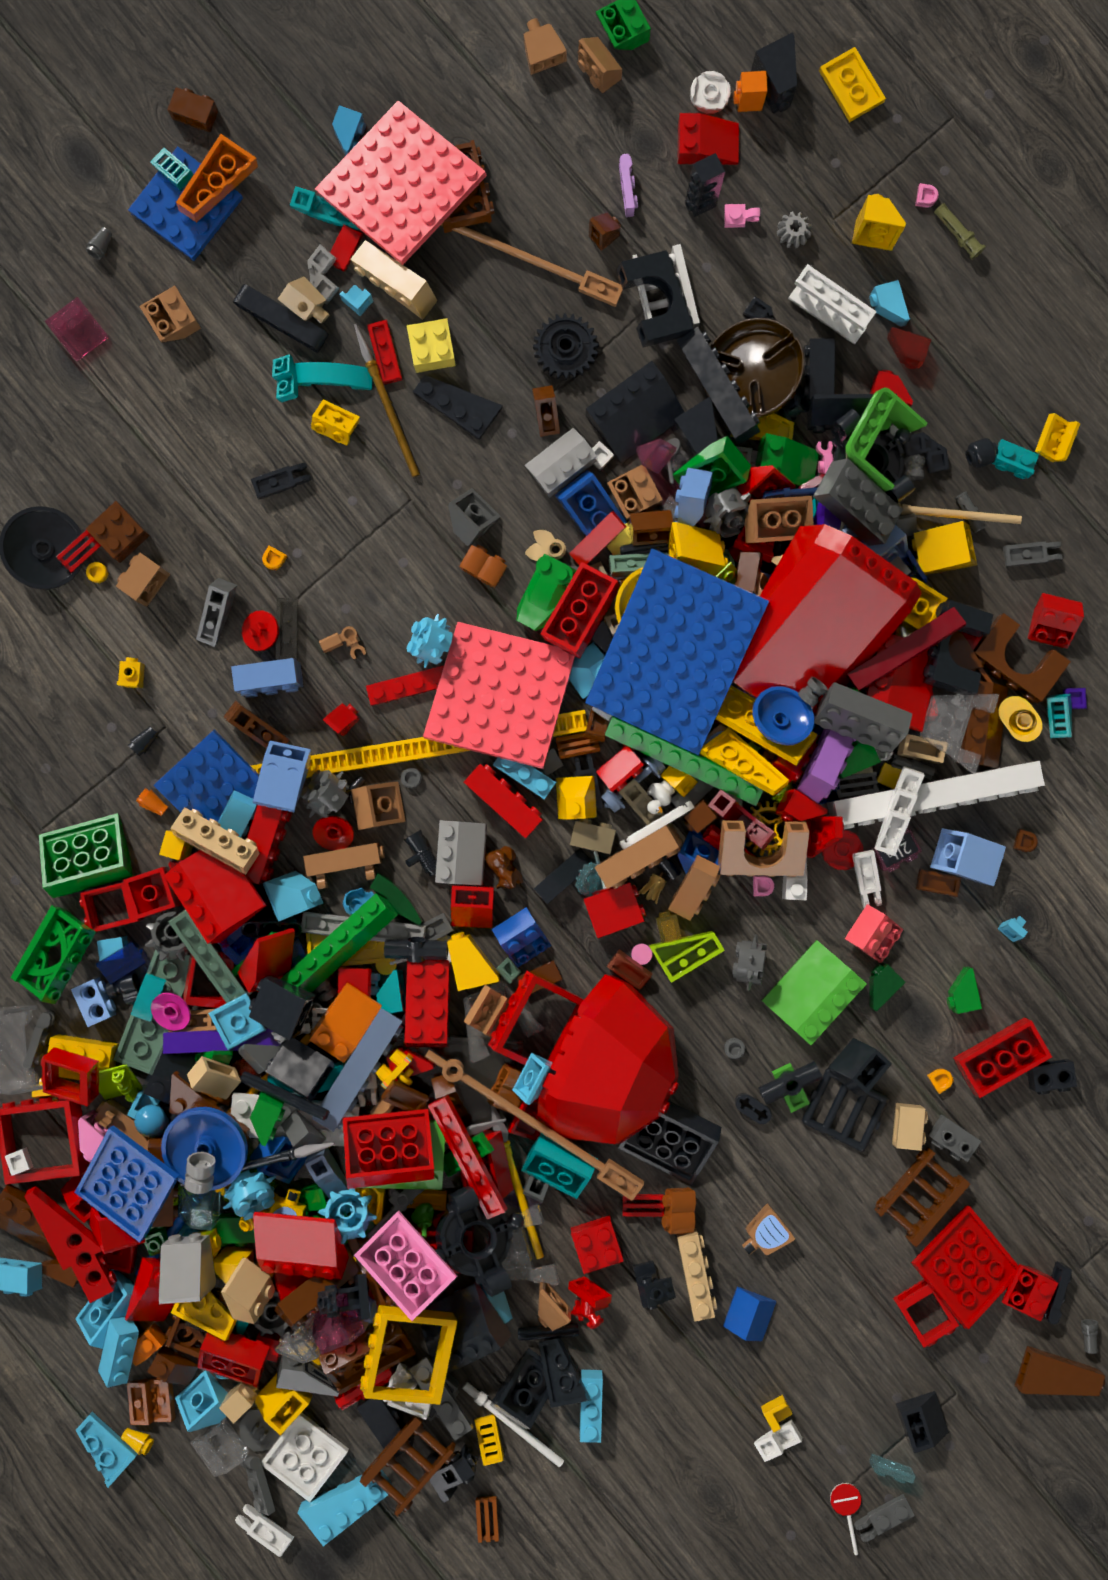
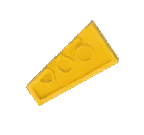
M727 728L705 744L699 753L772 796L788 785L789 779L730 728Z

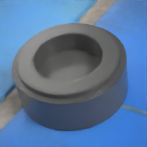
M407 768L401 774V782L407 788H416L422 781L421 773L415 768Z
M730 1038L724 1044V1052L729 1058L738 1059L743 1056L745 1045L738 1038Z

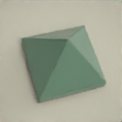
M508 957L496 968L500 976L509 984L521 973Z

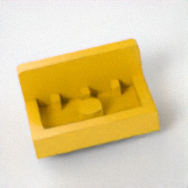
M1055 413L1049 414L1035 452L1051 462L1066 461L1074 439L1077 436L1080 423L1077 421L1068 422Z

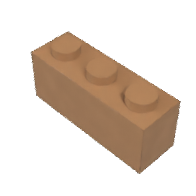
M697 855L672 897L668 910L689 921L694 914L698 915L703 906L702 900L707 901L712 891L710 887H715L719 881L720 875H718L720 866Z

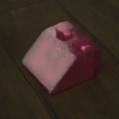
M78 297L45 321L76 361L109 338Z
M347 1293L336 1297L338 1307L348 1306ZM355 1310L340 1312V1317L327 1318V1314L320 1315L319 1311L314 1315L312 1336L321 1355L350 1344L365 1332L361 1321H358Z

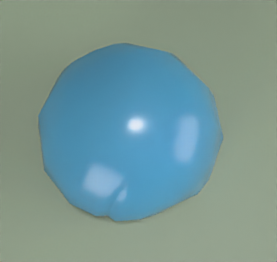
M363 888L349 891L345 894L342 903L346 913L351 916L374 893L372 891L368 893Z
M153 1104L143 1106L137 1111L134 1120L137 1131L148 1138L161 1136L169 1123V1118L164 1110Z

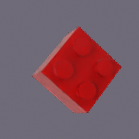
M610 1215L571 1227V1236L584 1274L624 1261Z

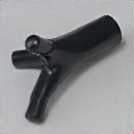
M361 776L345 792L350 796V804H353L351 789L359 788L366 782Z

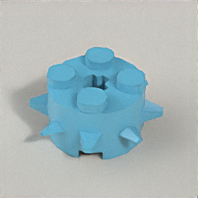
M439 614L436 615L434 620L425 617L420 622L416 621L411 629L413 635L407 645V652L417 657V663L424 661V668L427 667L429 662L433 664L440 663L442 661L440 657L444 651H449L453 634L449 632L450 626L446 625V618L439 621Z
M249 1170L240 1173L231 1183V1186L228 1189L225 1188L226 1194L224 1198H227L229 1202L223 1209L232 1207L235 1214L239 1217H243L245 1220L252 1219L254 1212L270 1208L275 1203L273 1199L275 1196L274 1187L270 1185V1182L276 1177L267 1178L263 1172L258 1170L254 1173H250Z
M355 1188L342 1190L339 1194L331 1191V1199L328 1200L325 1209L319 1210V1214L325 1216L326 1219H335L342 1237L341 1244H344L347 1239L359 1237L364 1239L366 1237L365 1230L368 1228L369 1222L377 1218L368 1209L372 1196L362 1197L358 1192H355ZM351 1212L349 1217H344V1215L347 1216V1213Z

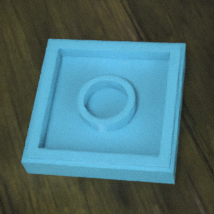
M247 993L208 1013L227 1050L266 1031L265 1026L249 1017L251 999Z

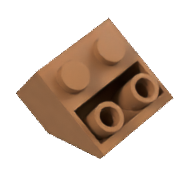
M598 37L582 38L579 40L578 66L582 72H586L589 75L593 87L598 88L601 93H604L622 79V68Z
M175 285L140 306L161 342L184 339L201 329Z
M644 464L607 482L626 520L630 519V513L649 512L662 504L663 499Z

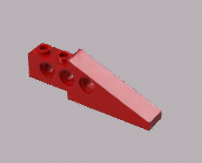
M35 1186L28 1189L24 1197L62 1270L69 1267L72 1268L90 1303L113 1292L117 1278L112 1270L109 1271L106 1265L108 1263L107 1258L103 1252L100 1253L102 1250L93 1232L38 1187ZM78 1234L81 1236L82 1240L75 1241L73 1240L72 1235ZM89 1253L91 1258L84 1259L81 1254ZM97 1271L101 1274V1276L93 1277L91 1275V1272Z

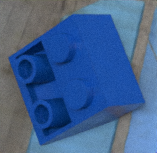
M527 907L492 929L499 944L517 968L552 946Z

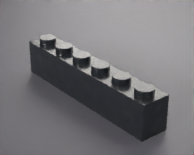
M696 327L678 339L679 346L737 443L741 445L761 432L757 426L760 421L754 412L750 414L747 409L750 407L745 396L740 398L737 393L740 391V388L736 381L729 380L728 375L731 373L725 363L720 365L718 360L721 356L715 347L711 349L708 345L711 340L705 331L701 333L699 328Z

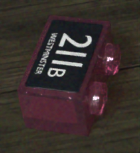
M906 829L895 856L876 850L875 846L870 848V850L875 852V858L881 871L888 870L889 872L900 867L899 864L905 860L907 863L918 858L917 854L922 852L910 829Z

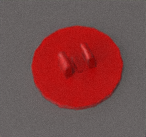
M263 610L249 614L242 626V637L245 644L255 651H265L271 648L279 635V625L276 618L271 613Z

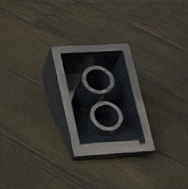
M162 1046L142 1086L143 1094L170 1104L172 1074L178 1071L179 1076L190 1084L187 1074L195 1065V1054L198 1053L163 1054Z
M528 1348L502 1383L490 1404L523 1429H531L548 1399L541 1356Z

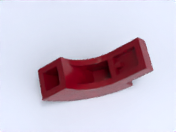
M722 790L717 793L708 805L722 820L743 821L746 830L745 838L763 851L776 836L772 829L756 819L735 799Z

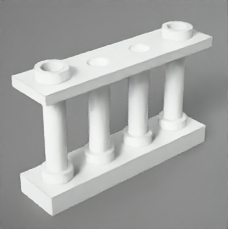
M681 244L674 245L669 257L673 260L675 276L679 278L682 296L686 298V308L688 314L693 319V329L699 327L700 322ZM650 284L637 286L645 320L652 318V310L668 307L667 298L648 303L646 291L658 289V287Z
M808 264L795 281L796 288L788 298L854 345L876 313L875 310Z

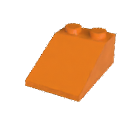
M347 982L311 1030L309 1041L345 1063L357 1047L382 1005Z

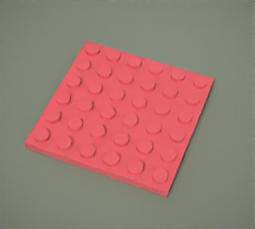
M397 101L315 190L317 194L388 254L404 265L487 175L475 162L400 101Z
M457 622L423 734L424 739L544 769L575 656L557 646Z

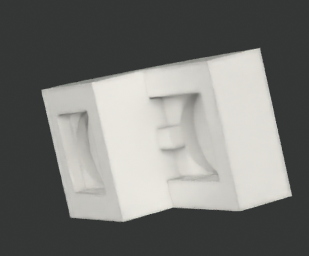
M792 1420L780 1425V1430L774 1433L771 1430L754 1442L765 1462L782 1455L784 1449L802 1442V1436Z

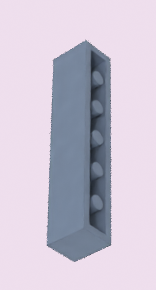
M383 1008L379 1010L320 1104L321 1107L330 1111L327 1120L323 1121L314 1116L312 1117L313 1120L332 1132L336 1128L339 1130L342 1128L345 1113L348 1109L352 1111L358 1102L355 1098L358 1092L361 1091L363 1093L370 1083L367 1080L370 1073L375 1075L381 1065L378 1060L382 1054L386 1056L393 1046L390 1044L393 1036L398 1038L404 1027L401 1026L402 1020Z

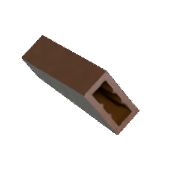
M1027 1346L1015 1386L1023 1394L1099 1396L1101 1390L1105 1387V1375L1097 1368Z

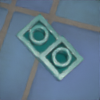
M289 354L274 359L272 377L277 381L276 399L282 403L297 398L298 383L292 356Z
M146 973L131 1012L132 1016L151 1022L153 1018L151 1004L156 996L162 994L166 983L165 979Z

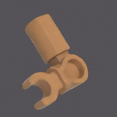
M350 626L345 627L341 634L337 632L319 640L324 653L342 646L343 642H346L347 646L351 647L350 655L354 660L357 659L355 656L357 649H360L363 655H366L365 648L358 643L360 639L356 629Z

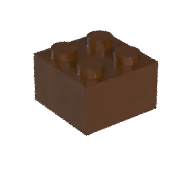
M117 501L85 528L109 555L119 563L150 536Z

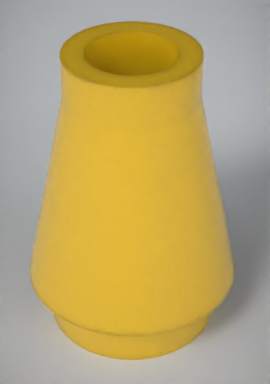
M126 1428L121 1437V1440L126 1442L138 1455H147L154 1443L151 1435L130 1428Z

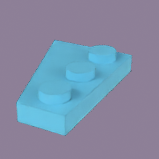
M93 1412L76 1429L87 1452H90L95 1460L97 1470L101 1471L105 1478L104 1482L108 1488L137 1456V1453Z

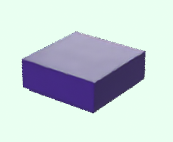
M1086 688L1063 689V694H1071L1072 709L1087 708Z

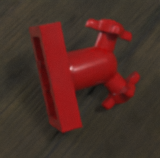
M585 1276L569 1281L568 1289L581 1298V1302L575 1300V1306L571 1311V1315L577 1316L579 1321H583V1317H586L590 1321L586 1325L590 1329L597 1328L604 1322V1319L600 1315L596 1316L595 1312L609 1307L612 1295Z

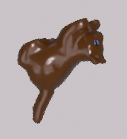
M503 846L501 849L490 853L485 852L487 864L499 877L496 889L511 890L516 887V883H523L521 873L512 865L516 858L515 851L508 846Z

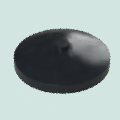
M44 506L26 508L13 515L2 529L0 534V557L2 563L15 580L27 587L40 590L59 588L69 583L79 573L83 563L71 573L56 557L76 540L82 532L74 520L57 509ZM83 539L63 559L66 560L85 543V540ZM86 548L69 563L70 566L85 555Z

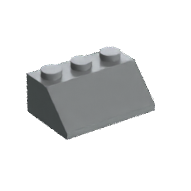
M572 428L525 464V467L550 498L598 461V458L586 440Z
M440 820L436 883L483 885L487 824Z

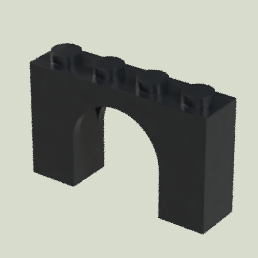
M667 250L622 261L616 270L623 290L643 284H650L658 287L667 298V313L642 320L636 328L643 348L681 338L693 329V319L688 314L686 308L687 301L682 296L680 281L675 276L673 260L669 257Z
M952 600L940 603L936 609V616L938 617L955 607L966 622V626L958 630L960 632L975 637L990 634L994 614ZM952 635L928 649V661L923 671V683L964 696L978 693L981 673L960 667L953 661L949 652V641Z

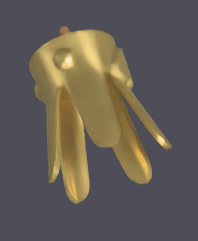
M663 872L660 876L652 874L649 882L638 894H645L649 890L646 899L650 900L652 898L657 904L660 892L666 883L661 878Z

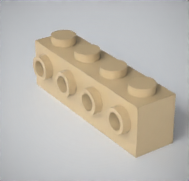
M184 807L171 827L173 835L246 875L259 855L258 848L256 847L257 844L248 838L244 840L238 837L239 834L232 829H223L213 819L207 820L203 818L199 811L195 809L190 811Z
M696 1228L694 1233L676 1234L694 1322L715 1318L714 1310H717L715 1297L710 1295V1289H713L711 1276L707 1277L705 1270L709 1268L707 1256H702L701 1248H705L703 1236H698Z

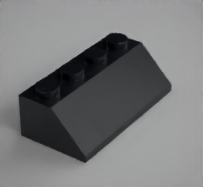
M874 394L813 395L809 402L810 409L807 411V430H813V433H824L825 430H830L834 422L851 409L855 410L862 417Z

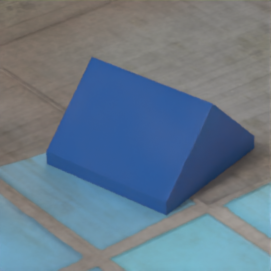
M737 1286L723 1327L745 1341H762L776 1301Z

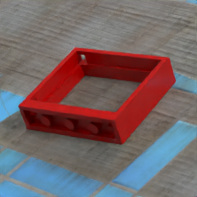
M526 971L523 979L519 980L516 992L510 997L506 1011L501 1014L499 1024L496 1030L492 1032V1038L488 1046L523 1065L526 1064L528 1058L503 1046L535 985L538 984L577 1004L548 1058L549 1061L553 1062L557 1052L565 1054L559 1047L566 1033L574 1034L568 1027L574 1015L579 1017L577 1010L584 999Z
M52 1096L40 1098L38 1102H34V1099L20 1101L21 1104H15V1101L2 1103L0 1108V1155L5 1185L80 1176L86 1172L90 1163L84 1158L79 1144L78 1120L83 1116L81 1104L59 1097L58 1099H52ZM64 1107L72 1164L29 1169L11 1176L5 1159L6 1155L16 1152L11 1114Z

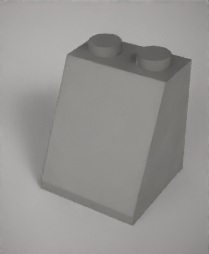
M194 1233L187 1237H181L180 1234L172 1235L161 1245L159 1304L201 1301L216 1285L210 1235H201V1233Z

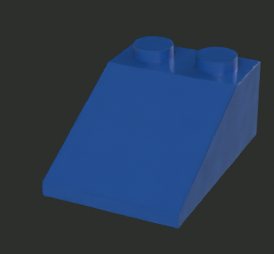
M588 470L555 494L585 536L612 511L624 524L627 523L595 475Z

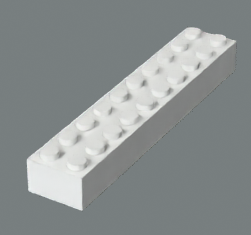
M1040 761L923 783L918 790V797L910 816L916 815L915 811H918L919 814L935 812L936 807H939V810L957 807L956 803H959V806L975 804L977 799H979V802L998 799L997 795H999V798L1018 795L1017 791H1019V794L1039 791L1038 787L1045 786ZM894 789L827 802L829 816L843 817L844 829L854 828V823H858V826L874 824V819H878L881 822L884 820Z

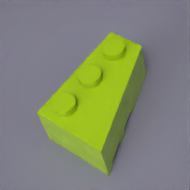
M712 931L648 945L671 983L725 951Z

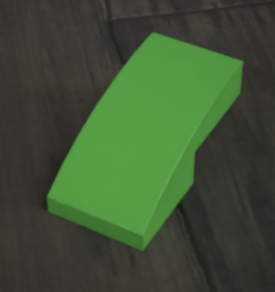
M791 1063L772 1071V1074L777 1079L784 1071H794ZM794 1080L789 1081L787 1086L792 1085ZM803 1088L797 1095H787L784 1097L791 1113L810 1104Z

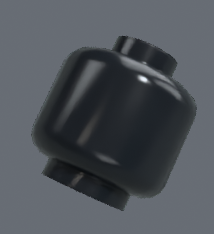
M988 438L970 443L968 450L965 452L967 462L975 468L992 464L996 460L998 446Z

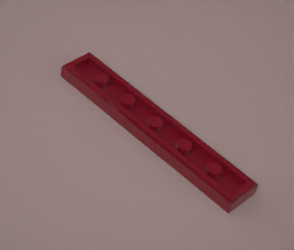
M955 607L850 671L847 673V677L856 690L860 692L966 626V622Z

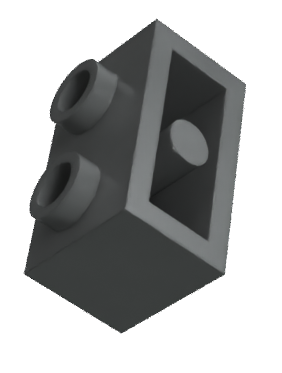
M942 1114L928 1134L933 1139L931 1143L940 1149L946 1147L950 1150L949 1155L958 1161L962 1158L968 1162L981 1143L978 1138Z

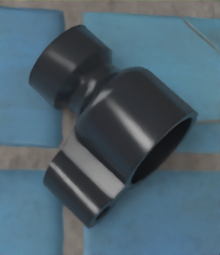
M131 973L120 977L118 982L106 983V992L109 998H116L122 994L126 1005L134 1004L141 987L139 977L136 973Z

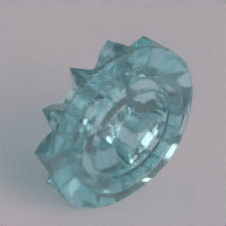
M590 862L588 865L584 864L583 869L579 870V875L575 877L577 880L575 886L578 888L579 893L590 895L600 885L601 878L594 868L597 864Z

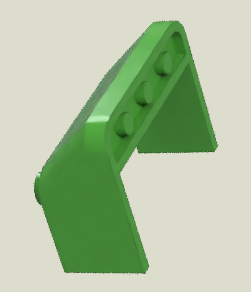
M882 388L874 393L846 444V459L853 462L884 492L893 489L895 485L865 460L880 431L888 429L891 424L898 429L907 428L910 432L927 425V422L889 388Z

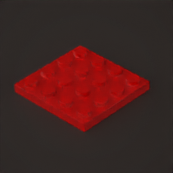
M965 1206L911 1262L965 1329H969L1005 1291L1019 1266L970 1206Z

